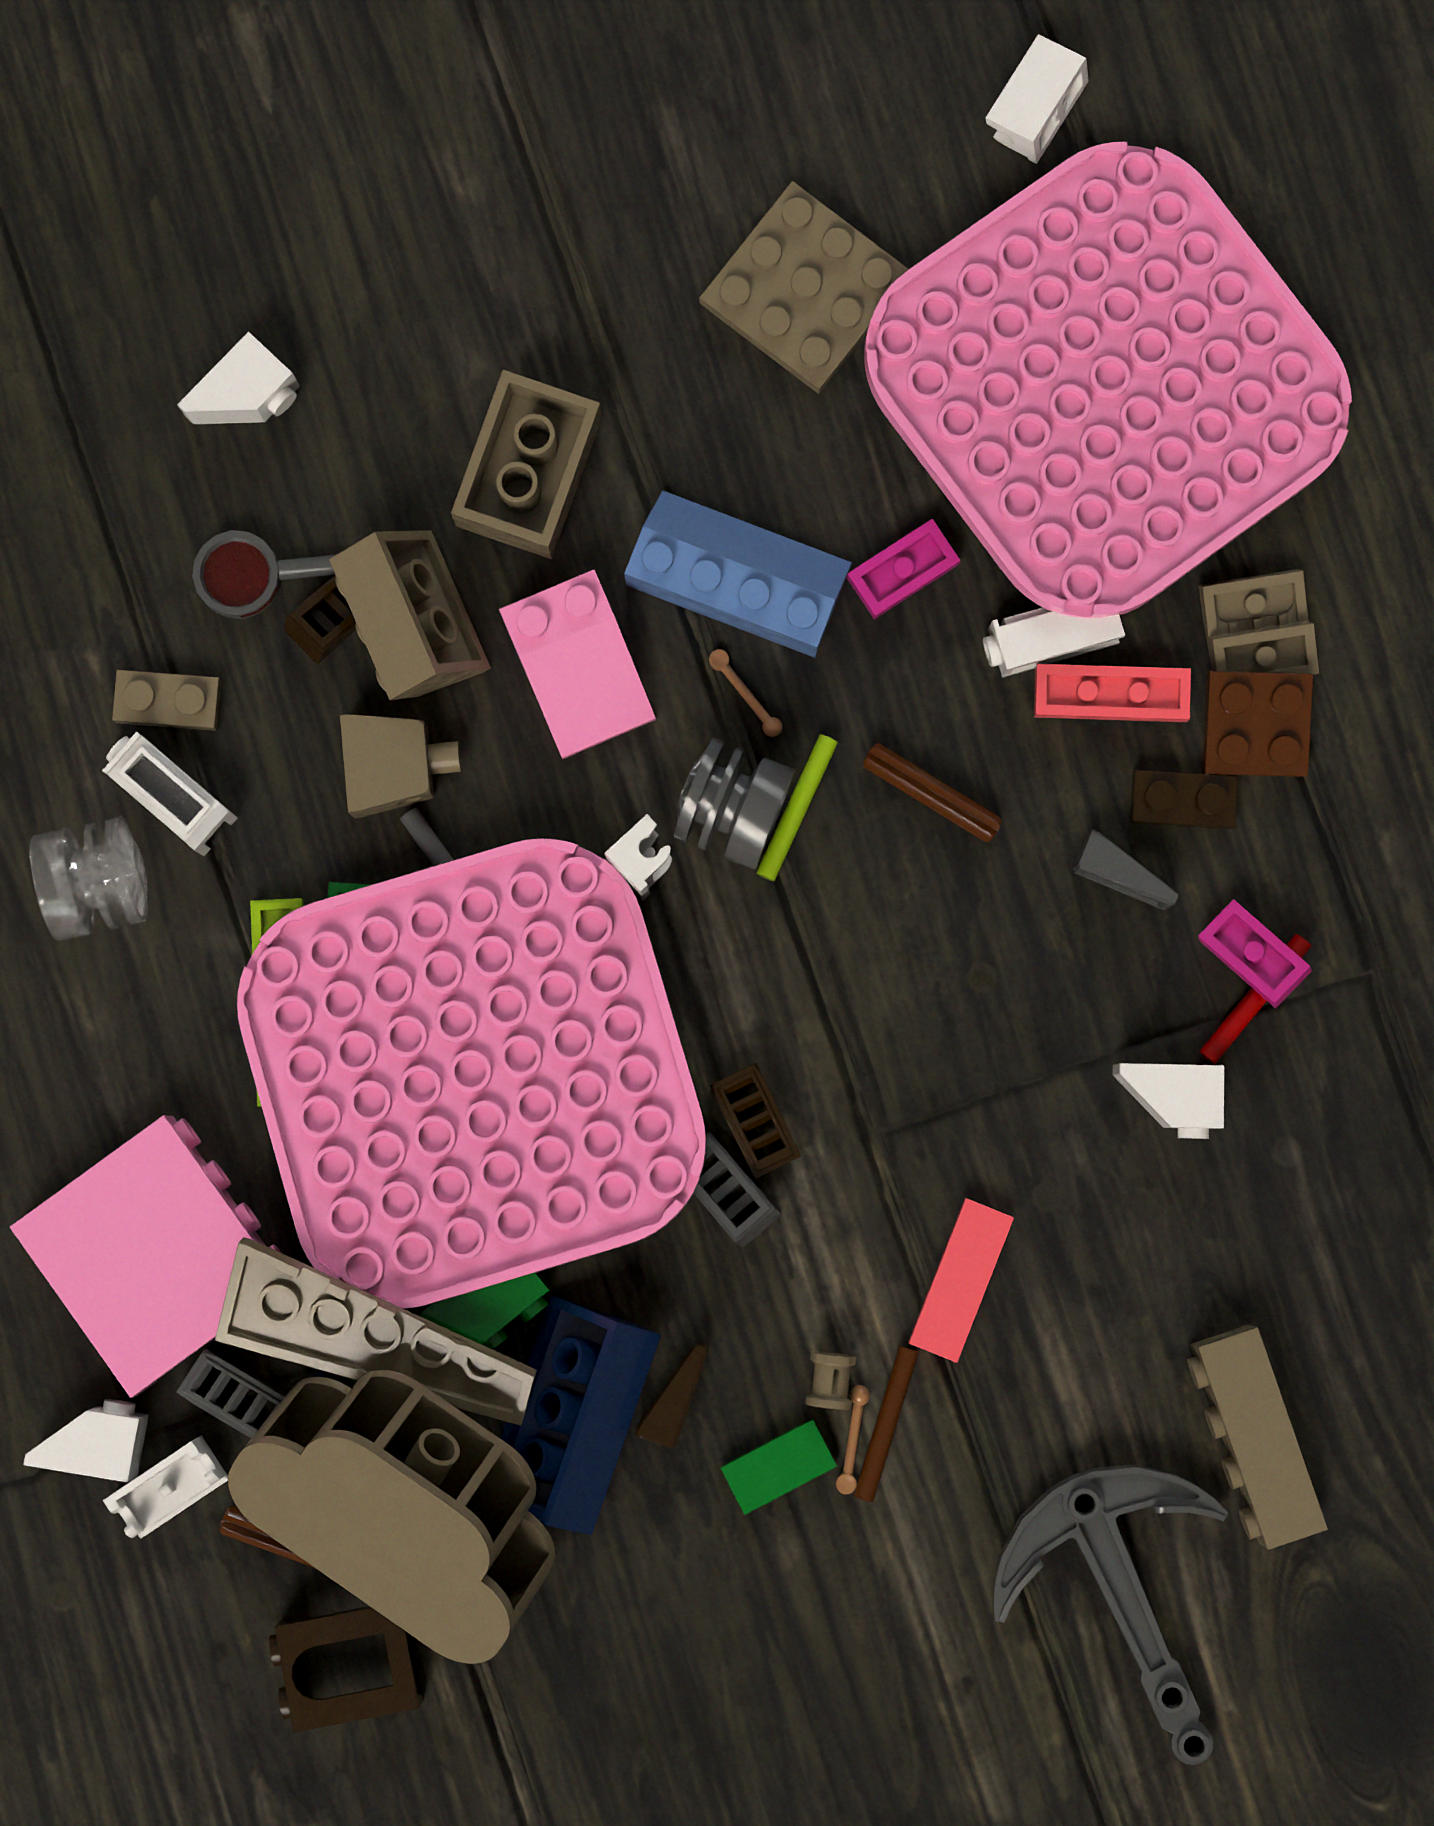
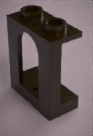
M370 1606L291 1621L290 1617L283 1618L275 1626L276 1634L269 1636V1647L274 1667L282 1666L285 1687H280L278 1692L280 1710L284 1720L291 1718L293 1733L419 1709L424 1700L413 1636ZM384 1633L393 1685L328 1698H312L303 1693L297 1657L304 1650L314 1646Z

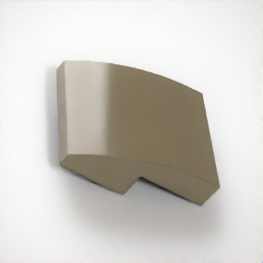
M1295 569L1198 585L1212 671L1319 674L1314 623L1309 622L1302 570Z

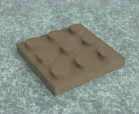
M792 181L699 297V301L711 313L819 394L867 334L874 310L886 290L909 269Z

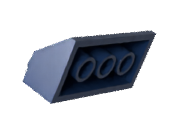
M551 1294L548 1301L549 1305L546 1307L526 1364L536 1369L537 1372L523 1423L520 1426L506 1422L501 1439L524 1458L534 1475L536 1496L528 1511L546 1526L592 1535L661 1334L628 1320Z

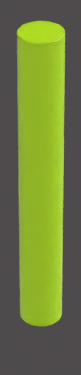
M819 734L756 874L775 881L838 744L834 739Z

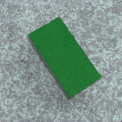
M813 1418L720 1466L744 1515L837 1467Z

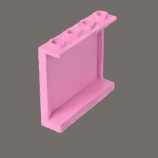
M167 1115L160 1117L10 1226L12 1232L130 1398L143 1393L158 1382L157 1380L216 1337L239 1241L245 1237L265 1245L256 1233V1230L261 1228V1224L255 1214L244 1202L237 1206L226 1191L231 1182L225 1172L214 1160L207 1164L196 1149L201 1140L191 1125L184 1118L177 1122L173 1116ZM274 1244L269 1247L282 1253Z

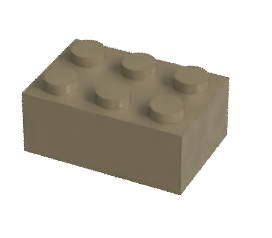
M502 370L451 511L456 527L552 559L602 421L600 403Z

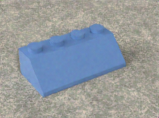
M662 490L642 527L624 575L626 586L815 658L852 562Z

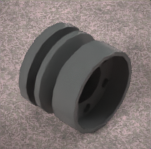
M713 737L707 749L694 762L677 805V825L673 838L686 843L695 823L702 824L704 827L698 842L699 849L705 851L717 832L727 834L724 859L756 870L784 803L795 769L763 757L751 777L741 773L745 749L737 747L728 766L724 767L719 765L725 742Z

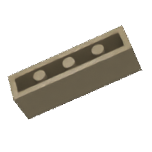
M1248 1324L1190 1344L1194 1357L1187 1359L1189 1371L1197 1389L1205 1387L1211 1407L1204 1409L1205 1417L1214 1439L1221 1437L1223 1439L1228 1457L1221 1460L1230 1487L1232 1489L1240 1488L1246 1507L1239 1509V1515L1249 1540L1257 1538L1260 1545L1270 1550L1328 1530L1258 1327Z

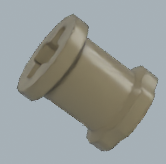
M811 1351L810 1360L815 1363L812 1394L806 1396L805 1404L821 1408L851 1410L852 1401L847 1398L850 1369L856 1365L857 1357L839 1353Z

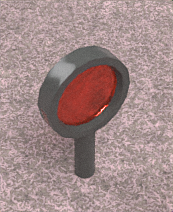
M230 530L213 536L202 545L194 559L192 578L197 594L211 610L227 618L244 619L259 614L272 604L280 589L281 580L335 575L329 561L335 555L278 560L275 553L263 539L250 532Z

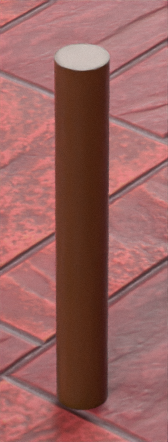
M900 1345L898 1347L855 1489L854 1497L874 1502L919 1351Z

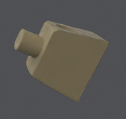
M349 714L340 715L348 813L354 818H362L434 798L433 774L461 772L459 742L430 744L428 726L422 720Z

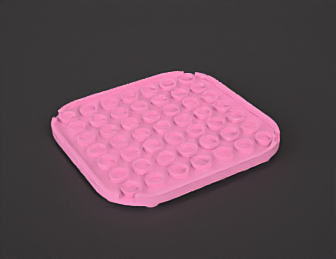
M1111 142L1087 148L1068 158L897 278L877 304L865 339L864 362L866 376L871 392L883 414L1011 583L1037 605L1049 611L1073 617L1102 618L1118 614L1122 615L1139 608L1316 480L1333 462L1348 433L1349 404L1352 402L1349 378L1339 354L1208 182L1186 161L1159 147L1150 150L1142 147L1127 146V142Z
M523 840L300 907L277 921L260 938L259 941L261 942L253 952L247 967L244 966L237 998L240 1030L296 1232L308 1260L315 1269L400 1308H417L645 1239L672 1221L694 1193L703 1170L706 1154V1133L701 1108L637 898L627 881L616 868L593 852L579 847L577 844L562 840Z

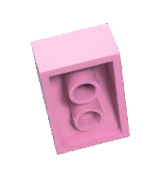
M591 570L499 609L562 759L656 720L595 570Z

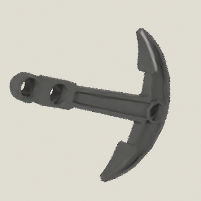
M1131 1464L1091 1468L1071 1475L1051 1486L1018 1518L999 1555L994 1575L992 1595L994 1620L1005 1623L1008 1613L1021 1590L1044 1566L1040 1557L1067 1539L1074 1538L1138 1665L1137 1676L1156 1719L1162 1729L1169 1732L1168 1744L1171 1751L1184 1764H1201L1212 1753V1735L1206 1726L1199 1721V1706L1179 1662L1169 1654L1117 1527L1116 1518L1119 1515L1150 1507L1155 1513H1193L1209 1516L1221 1521L1226 1519L1228 1512L1211 1495L1197 1485L1169 1472ZM1081 1494H1089L1093 1500L1091 1508L1085 1512L1077 1511L1074 1506L1076 1498ZM1170 1687L1179 1689V1699L1175 1703H1163L1162 1694L1166 1689ZM1191 1736H1198L1201 1738L1200 1748L1196 1752H1186L1184 1750L1186 1739Z

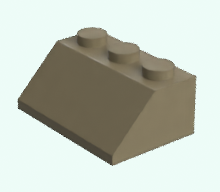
M431 530L374 532L329 559L336 575L337 588L347 600L356 621V632L369 651L376 668L377 681L386 691L389 700L419 697L491 669Z

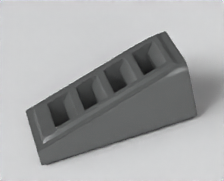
M1092 829L1086 835L1072 869L1075 874L1161 910L1168 909L1175 904L1178 894L1171 887L1103 834Z
M709 1132L706 1135L705 1160L714 1153L719 1158V1161L700 1176L694 1194L733 1241L743 1248L771 1225L781 1213L712 1133ZM729 1170L733 1176L710 1195L706 1188L725 1171ZM742 1186L747 1192L724 1211L720 1204ZM756 1202L760 1208L741 1225L737 1226L733 1221Z
M212 1346L203 1350L176 1392L194 1405L250 1438L259 1430V1427L253 1424L267 1400L276 1404V1408L286 1396ZM215 1367L221 1373L209 1392L206 1393L200 1387L212 1368ZM231 1378L240 1383L226 1405L218 1401V1398ZM251 1389L258 1393V1395L242 1417L235 1411Z

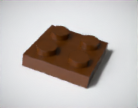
M1207 670L1202 773L1308 777L1313 674Z

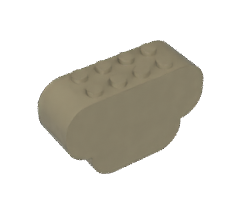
M390 1370L371 1371L363 1375L352 1388L339 1381L325 1377H309L300 1380L292 1387L242 1449L229 1471L228 1487L231 1497L240 1512L253 1525L433 1651L453 1661L477 1664L493 1658L511 1634L555 1563V1546L550 1534L544 1525L528 1511L536 1496V1482L524 1458L509 1444L427 1387L399 1372Z

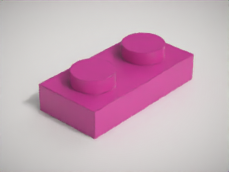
M931 519L847 573L846 578L875 620L958 566L961 560L934 520Z
M1234 899L1198 935L1199 941L1275 1009L1312 972L1309 964Z

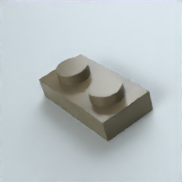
M117 670L112 721L120 724L217 731L222 680L219 677Z

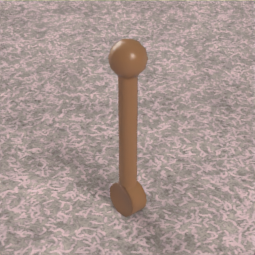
M721 649L714 650L709 656L711 668L723 672L762 721V728L767 736L775 737L779 735L783 728L781 721L767 713L731 668L727 652Z
M863 1385L853 1387L850 1392L853 1410L843 1473L839 1474L836 1478V1487L842 1494L852 1493L857 1486L856 1479L853 1476L863 1407L870 1399V1392Z

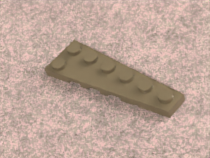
M243 1237L238 1243L215 1341L359 1380L366 1373L376 1370L399 1372L415 1379L455 1408L522 1425L535 1380L536 1369L252 1239Z

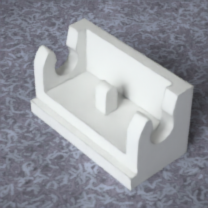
M1038 34L986 116V123L997 130L993 137L998 142L1028 157V160L1037 164L1089 82L1086 58Z
M648 814L604 853L607 861L624 877L631 889L642 901L650 894L649 888L668 871L672 862V857L670 856L671 848L668 845L661 848L656 855L652 845L659 836L654 830L657 824Z
M201 1435L104 1499L103 1502L110 1513H119L127 1525L124 1528L127 1536L133 1538L138 1535L141 1539L228 1481V1475Z

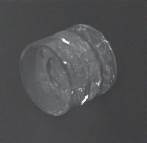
M122 816L107 819L104 832L96 821L86 824L84 829V848H80L76 837L69 828L36 834L31 837L30 863L34 887L45 923L52 937L57 941L91 934L95 926V909L99 910L104 922L110 929H116L122 925L123 913L131 925L143 923L147 920L148 884L146 870L140 849L133 839L126 820Z

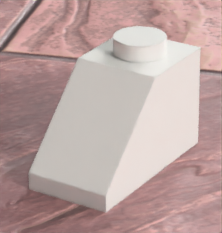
M248 332L177 405L193 424L266 422L272 414L279 416L292 405L297 396L295 391L300 386L293 373Z
M1131 1063L1113 1065V1076L1163 1128H1178V1138L1209 1139V1129L1224 1128L1223 1065Z
M105 1399L103 1407L97 1406L85 1411L25 1454L23 1465L129 1482L138 1477L149 1415L134 1412L136 1405L134 1403Z

